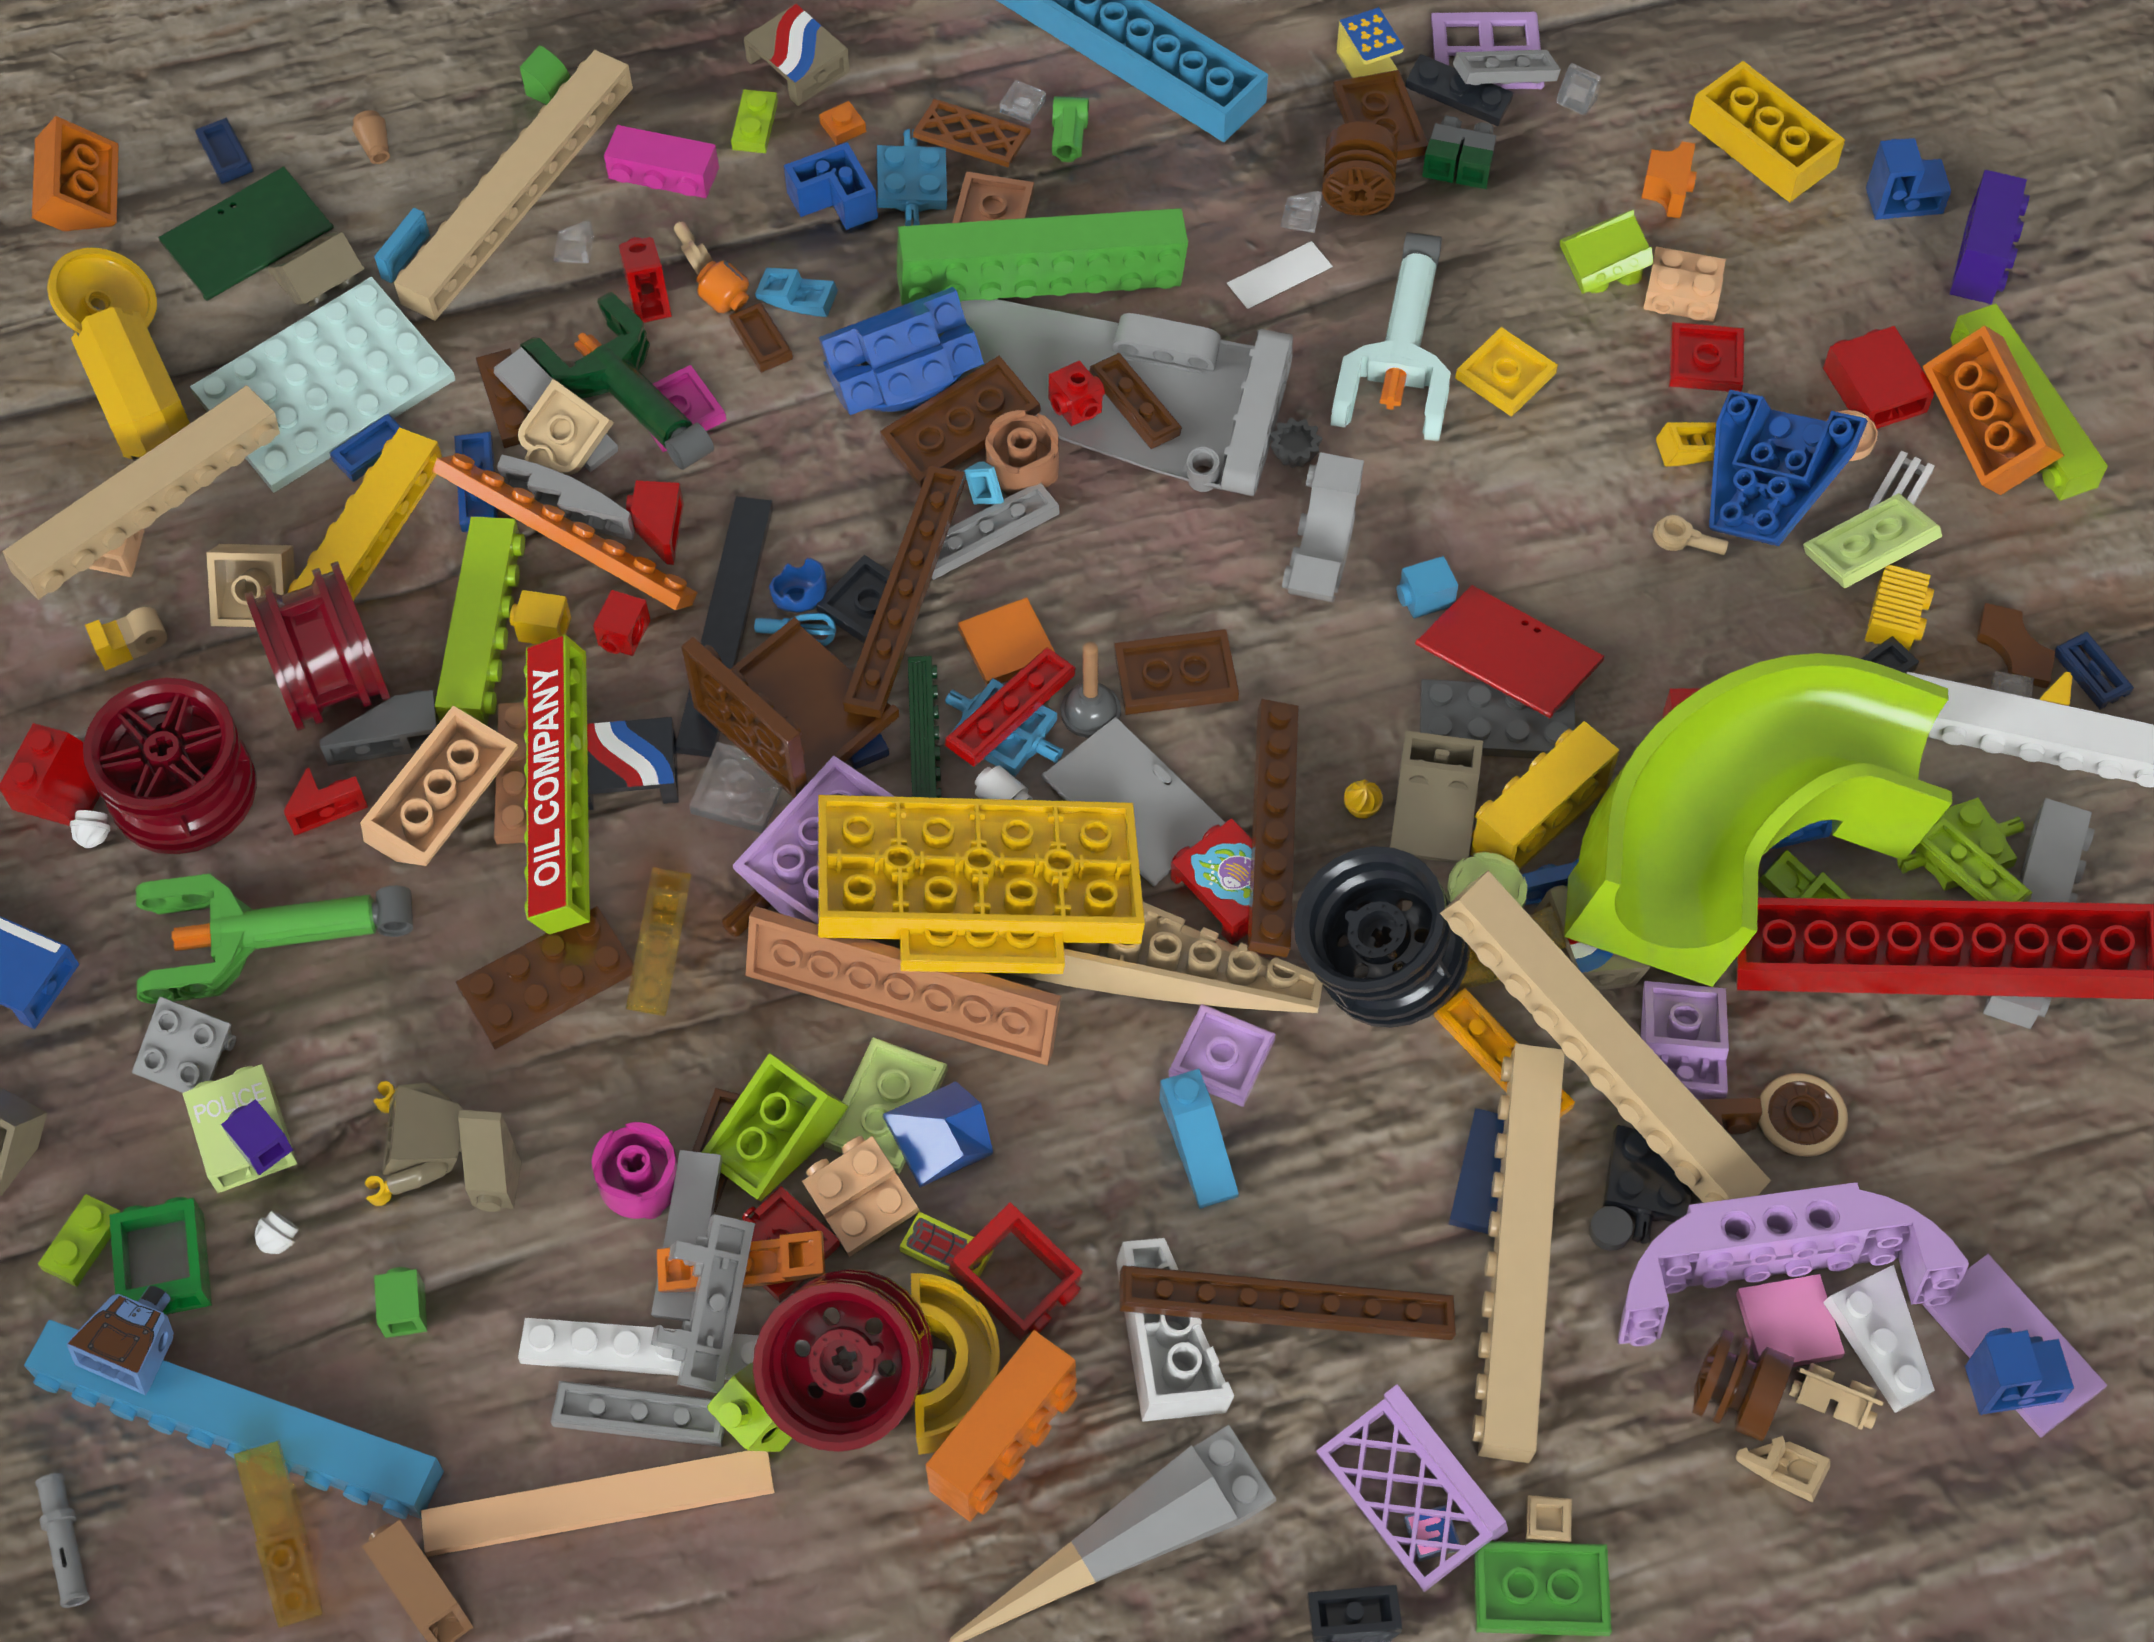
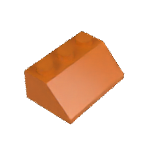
M55 116L35 138L32 218L61 231L114 226L117 223L119 144Z

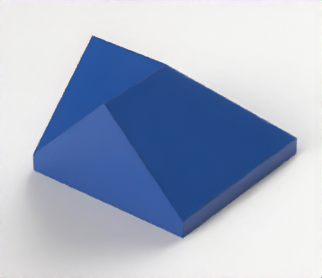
M953 1082L883 1114V1118L919 1187L925 1186L993 1154L982 1104L957 1082Z

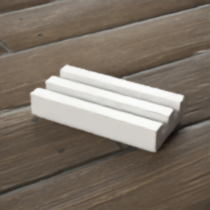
M1901 451L1871 501L1869 509L1882 502L1901 468H1905L1907 471L1892 496L1898 493L1902 495L1914 473L1920 475V478L1907 499L1914 505L1930 478L1935 465L1928 463L1927 466H1923L1920 464L1921 459L1914 457L1913 460L1906 458L1908 453Z

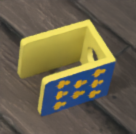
M1379 7L1339 20L1336 52L1352 78L1398 70L1390 57L1402 53L1404 46Z

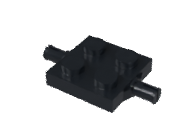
M1617 1125L1613 1132L1603 1206L1618 1207L1632 1217H1635L1636 1222L1632 1239L1637 1243L1641 1239L1642 1244H1647L1651 1241L1652 1221L1665 1220L1675 1222L1687 1214L1688 1206L1691 1204L1692 1190L1688 1185L1682 1183L1668 1163L1648 1146L1646 1139L1637 1129Z

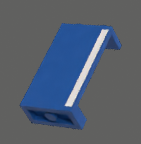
M0 916V1004L12 1009L21 1024L36 1029L79 966V963L67 945Z

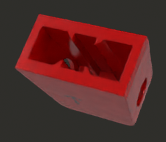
M634 237L627 242L621 243L619 251L634 313L643 323L672 317L662 265L654 239L651 237L643 239ZM651 283L654 291L650 294H642L641 284Z

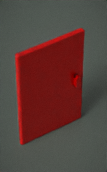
M1473 585L1415 641V645L1548 718L1553 717L1554 713L1604 661V655Z

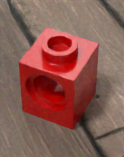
M611 590L593 625L598 646L613 654L623 653L633 656L651 621L646 600Z

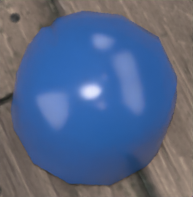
M806 558L805 563L801 567H794L790 563L786 564L781 574L774 577L769 585L770 595L776 606L792 613H802L817 608L816 604L823 599L827 591L826 573L822 563L812 558Z

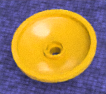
M102 248L73 250L62 256L55 263L48 278L47 292L54 311L67 326L79 334L83 330L81 323L85 317L113 306L122 308L125 314L133 315L131 310L140 312L147 328L150 326L157 310L156 292L148 276L133 261L114 251Z

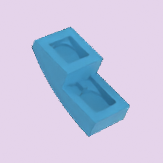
M766 268L755 296L758 300L781 309L806 315L827 317L838 289L834 281L802 279L798 269Z

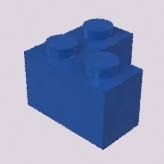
M1915 138L1880 141L1866 185L1875 220L1943 214L1951 188L1942 159H1921Z
M848 142L784 165L787 194L800 217L833 205L846 230L878 218L876 190Z
M1999 1328L1988 1332L1965 1365L1979 1415L2064 1402L2074 1389L2059 1339L2043 1341V1338L2040 1336L2030 1337L2028 1330L2012 1332L2011 1328Z

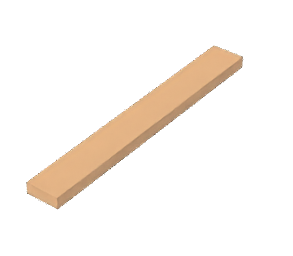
M743 1451L421 1510L424 1552L429 1557L773 1494L775 1492L769 1452Z

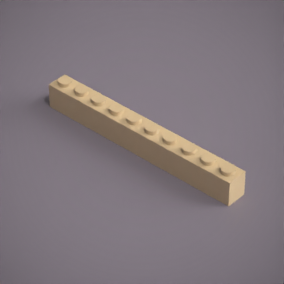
M594 50L586 60L579 64L577 71L566 83L559 87L557 94L547 105L540 109L538 116L532 123L520 132L518 139L507 151L501 154L498 162L488 174L481 177L478 185L469 196L461 200L456 211L447 221H444L439 226L437 233L431 240L419 249L417 256L412 262L399 272L394 284L401 305L436 321L633 89L628 64L597 50Z
M1489 870L1471 882L1440 913L1448 922L1451 930L1462 937L1474 950L1480 962L1494 972L1504 983L1506 990L1525 1006L1533 1015L1535 1022L1555 1039L1561 1046L1564 1054L1576 1062L1590 1078L1593 1086L1606 1095L1617 1107L1622 1118L1637 1129L1646 1139L1648 1146L1668 1163L1675 1171L1677 1178L1682 1183L1688 1185L1703 1203L1758 1196L1771 1180Z
M1515 1043L1511 1056L1504 1057L1502 1062L1501 1081L1507 1082V1094L1500 1096L1498 1119L1504 1120L1503 1134H1497L1494 1153L1495 1158L1501 1159L1500 1172H1494L1491 1196L1498 1198L1497 1212L1491 1211L1488 1236L1495 1237L1494 1252L1488 1251L1485 1276L1492 1277L1491 1292H1484L1482 1302V1317L1489 1318L1487 1333L1481 1332L1478 1357L1485 1358L1484 1374L1478 1373L1475 1387V1399L1482 1400L1481 1416L1475 1415L1472 1425V1441L1479 1442L1478 1456L1530 1463L1536 1453L1564 1068V1052L1562 1049Z

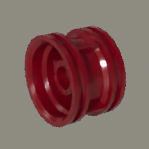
M338 561L331 563L333 571L322 575L319 568L312 570L314 580L311 585L284 595L275 593L271 585L263 587L265 595L255 598L252 591L245 593V598L260 640L297 731L306 729L303 722L305 720L314 718L316 724L324 722L322 717L324 708L346 699L356 697L362 700L364 707L372 705L369 697L380 694L382 700L390 698Z
M165 677L146 680L127 687L107 701L96 713L87 729L83 743V755L89 777L105 800L108 811L117 827L127 839L141 848L162 854H183L199 851L216 844L231 834L245 819L253 805L257 789V778L251 757L240 738L226 704L215 692L200 683L182 678ZM212 766L211 769L205 774V768ZM137 786L135 793L132 792L133 788Z
M844 1269L825 1273L807 1282L775 1308L762 1326L754 1348L753 1376L756 1392L768 1416L780 1430L797 1442L817 1450L836 1452L863 1448L882 1439L893 1430L912 1408L916 1396L921 1395L925 1389L932 1370L934 1348L930 1326L920 1305L906 1289L892 1279L872 1271ZM828 1308L838 1310L840 1314L838 1323L834 1324L824 1316ZM870 1318L881 1320L883 1327L880 1333L874 1335L867 1331L866 1325ZM799 1340H805L809 1343V1355L800 1356L796 1352V1343ZM843 1346H845L848 1352L855 1351L857 1357L851 1362L852 1365H850L848 1359H840L839 1353L844 1349ZM890 1360L895 1364L896 1371L893 1375L889 1376L879 1366L882 1361ZM816 1382L824 1390L821 1397L816 1398L809 1393L808 1386L810 1383ZM855 1392L862 1393L866 1397L865 1406H853L850 1402L851 1394Z

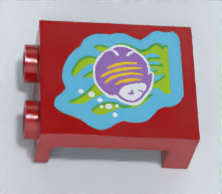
M1232 818L1221 826L1217 824L1211 827L1204 834L1202 840L1191 848L1186 846L1179 850L1171 862V880L1176 885L1182 881L1222 923L1221 935L1230 944H1234L1248 934L1252 839Z

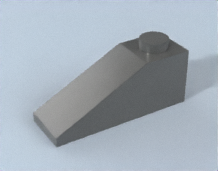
M414 690L407 694L395 695L320 739V748L328 766L416 753L440 723L434 707L436 697L433 690Z

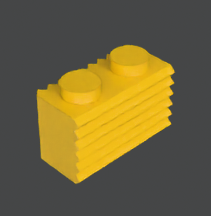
M1892 564L1884 567L1879 579L1864 640L1881 645L1893 636L1908 651H1910L1914 639L1921 641L1927 619L1920 616L1922 609L1929 610L1934 594V589L1928 587L1931 575Z

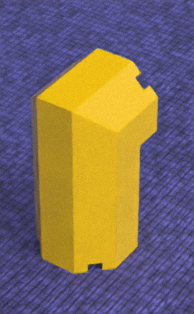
M113 306L85 317L81 323L83 330L79 336L75 332L71 340L123 456L129 459H133L132 456L140 458L189 425L190 422L140 312L131 310L133 315L125 314L122 308Z

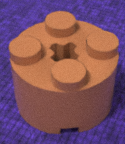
M1015 410L999 416L992 422L985 441L986 463L995 468L1000 489L1008 497L1027 487L1040 483L1047 488L1058 479L1059 436L1055 425L1047 417L1037 413V416L1028 415L1026 410Z

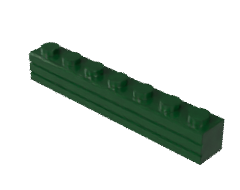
M932 656L908 657L912 797L942 798L941 788H937L936 781H941V768L936 767V761H940V746H935V740H940L939 725H934V720L939 719L938 705H934V699H938V685H933V679H938L937 665H932Z

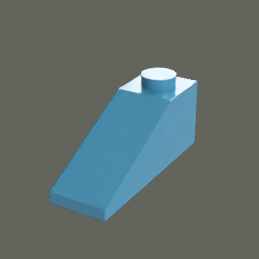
M1200 1069L1160 1080L1159 1101L1199 1209L1238 1197V1189L1215 1110Z

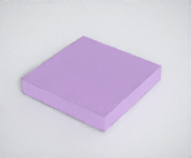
M1201 1004L1169 1069V1077L1200 1069L1208 1093L1244 1107L1275 1041L1276 1034Z

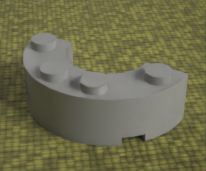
M1320 452L1317 465L1310 464L1306 480V486L1312 487L1308 514H1301L1297 534L1303 536L1301 546H1294L1290 566L1285 568L1282 588L1288 589L1289 594L1334 603L1336 598L1334 592L1338 593L1351 540L1356 515L1355 506L1357 495L1360 493L1364 460Z

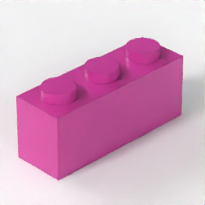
M621 125L616 126L604 154L608 179L706 199L719 169L715 144Z

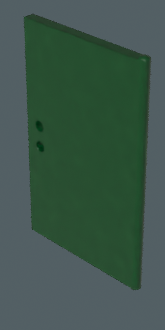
M283 166L158 238L201 292L203 298L208 301L334 229V225L329 222Z

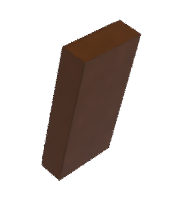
M761 302L729 315L730 324L761 373L793 360L791 349Z

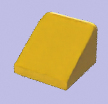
M2064 672L2039 700L2069 706L2072 686L2071 673Z

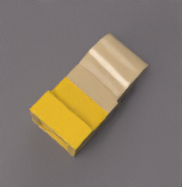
M151 607L137 608L127 616L103 625L100 620L85 624L93 647L105 671L146 655L148 652L161 647L167 640V633L158 612Z

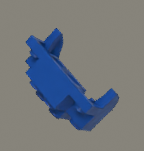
M954 287L818 337L826 359L823 363L837 398L849 415L866 409L896 412L917 408L955 384L964 372L984 365L975 332L966 323L961 303ZM864 362H867L869 364L866 366H856Z

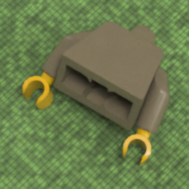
M382 1081L377 1086L380 1094L386 1096L382 1099L376 1098L373 1102L381 1112L388 1113L383 1175L389 1176L386 1181L378 1176H370L365 1181V1186L369 1189L380 1187L377 1194L369 1195L366 1198L375 1206L385 1205L391 1199L392 1194L397 1195L442 1178L446 1173L451 1172L457 1161L458 1153L462 1152L458 1122L459 1110H462V1106L459 1103L452 1102L451 1098L431 1083L398 1085L395 1089L390 1082Z

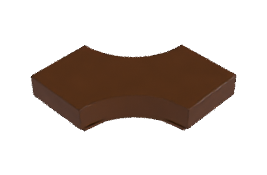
M1985 603L1981 613L1977 641L1991 647L2002 657L2008 668L2009 680L2047 689L2051 681L2055 651L2042 646L2029 635L2023 623V611Z

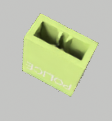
M262 1064L255 1067L247 1066L240 1068L233 1075L216 1081L201 1082L193 1089L182 1093L207 1177L217 1193L298 1164L294 1151H292L261 1175H258L233 1145L221 1126L235 1109L248 1105L256 1099L283 1131L291 1145L272 1081Z

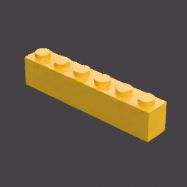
M399 427L393 438L387 440L384 444L382 454L374 466L369 467L366 471L363 482L356 493L350 495L347 499L345 509L338 520L329 526L326 537L319 548L310 554L307 566L299 578L292 581L288 593L311 585L314 580L312 570L319 568L322 575L333 571L331 563L338 561L353 601L355 600L437 474L432 472L437 458L442 457L437 441Z

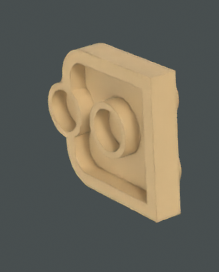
M553 379L522 422L518 431V438L520 444L528 451L525 461L537 463L565 475H572L582 469L614 422Z

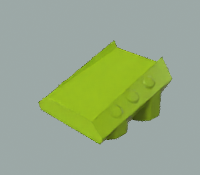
M1634 210L1626 211L1559 240L1560 247L1582 294L1586 292H1603L1608 288L1609 283L1615 280L1628 286L1637 284L1642 279L1644 268L1653 265L1652 247H1649L1634 216Z

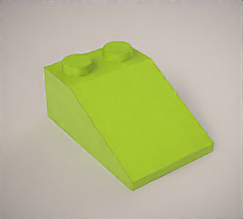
M769 1053L701 1153L721 1155L723 1158L721 1173L755 1199L762 1201L827 1140L849 1106L792 1064Z

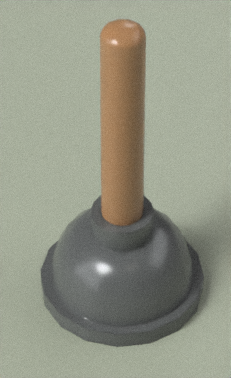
M1087 642L1083 645V683L1072 688L1064 696L1060 706L1061 718L1066 728L1075 735L1085 738L1092 736L1114 717L1118 719L1121 717L1120 700L1116 694L1103 684L1098 683V646L1094 642Z

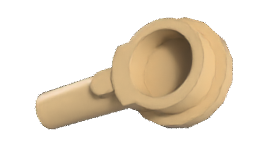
M683 221L678 222L674 226V231L683 244L681 249L697 275H699L701 270L713 259L703 243L696 247L694 235L687 224Z
M1676 515L1664 517L1657 522L1653 530V537L1656 543L1670 551L1681 550L1688 545L1725 555L1728 541L1701 534L1700 531L1693 529L1691 523Z

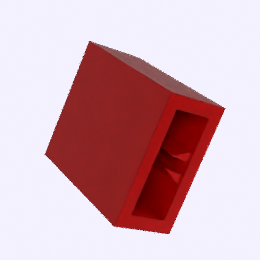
M1895 326L1882 330L1875 329L1851 340H1840L1829 348L1823 366L1825 373L1848 410L1858 411L1868 416L1874 422L1876 429L1928 412L1935 391Z

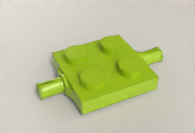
M1977 797L1949 807L1940 817V819L1943 816L2005 869L2015 866L2017 856L2006 841V837L2024 832L2023 821L2020 822L2021 818L2019 816L1997 823L1991 818ZM1917 848L1916 852L1909 854L1905 860L1897 859L1898 867L1903 874L1920 867H1925L1936 877L1944 891L1960 886Z

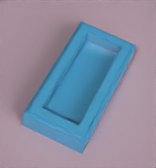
M413 208L374 256L381 279L390 283L394 282L399 272L406 267L429 238L430 232L423 211Z

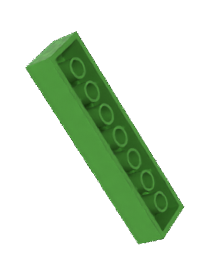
M1182 208L898 226L896 271L901 305L911 303L950 287L956 289L961 302L983 299L991 301L998 298L1012 297L1029 298L1042 295L1063 296L1072 293H1100L1116 290L1134 291L1146 288L1167 289L1181 286L1188 239Z

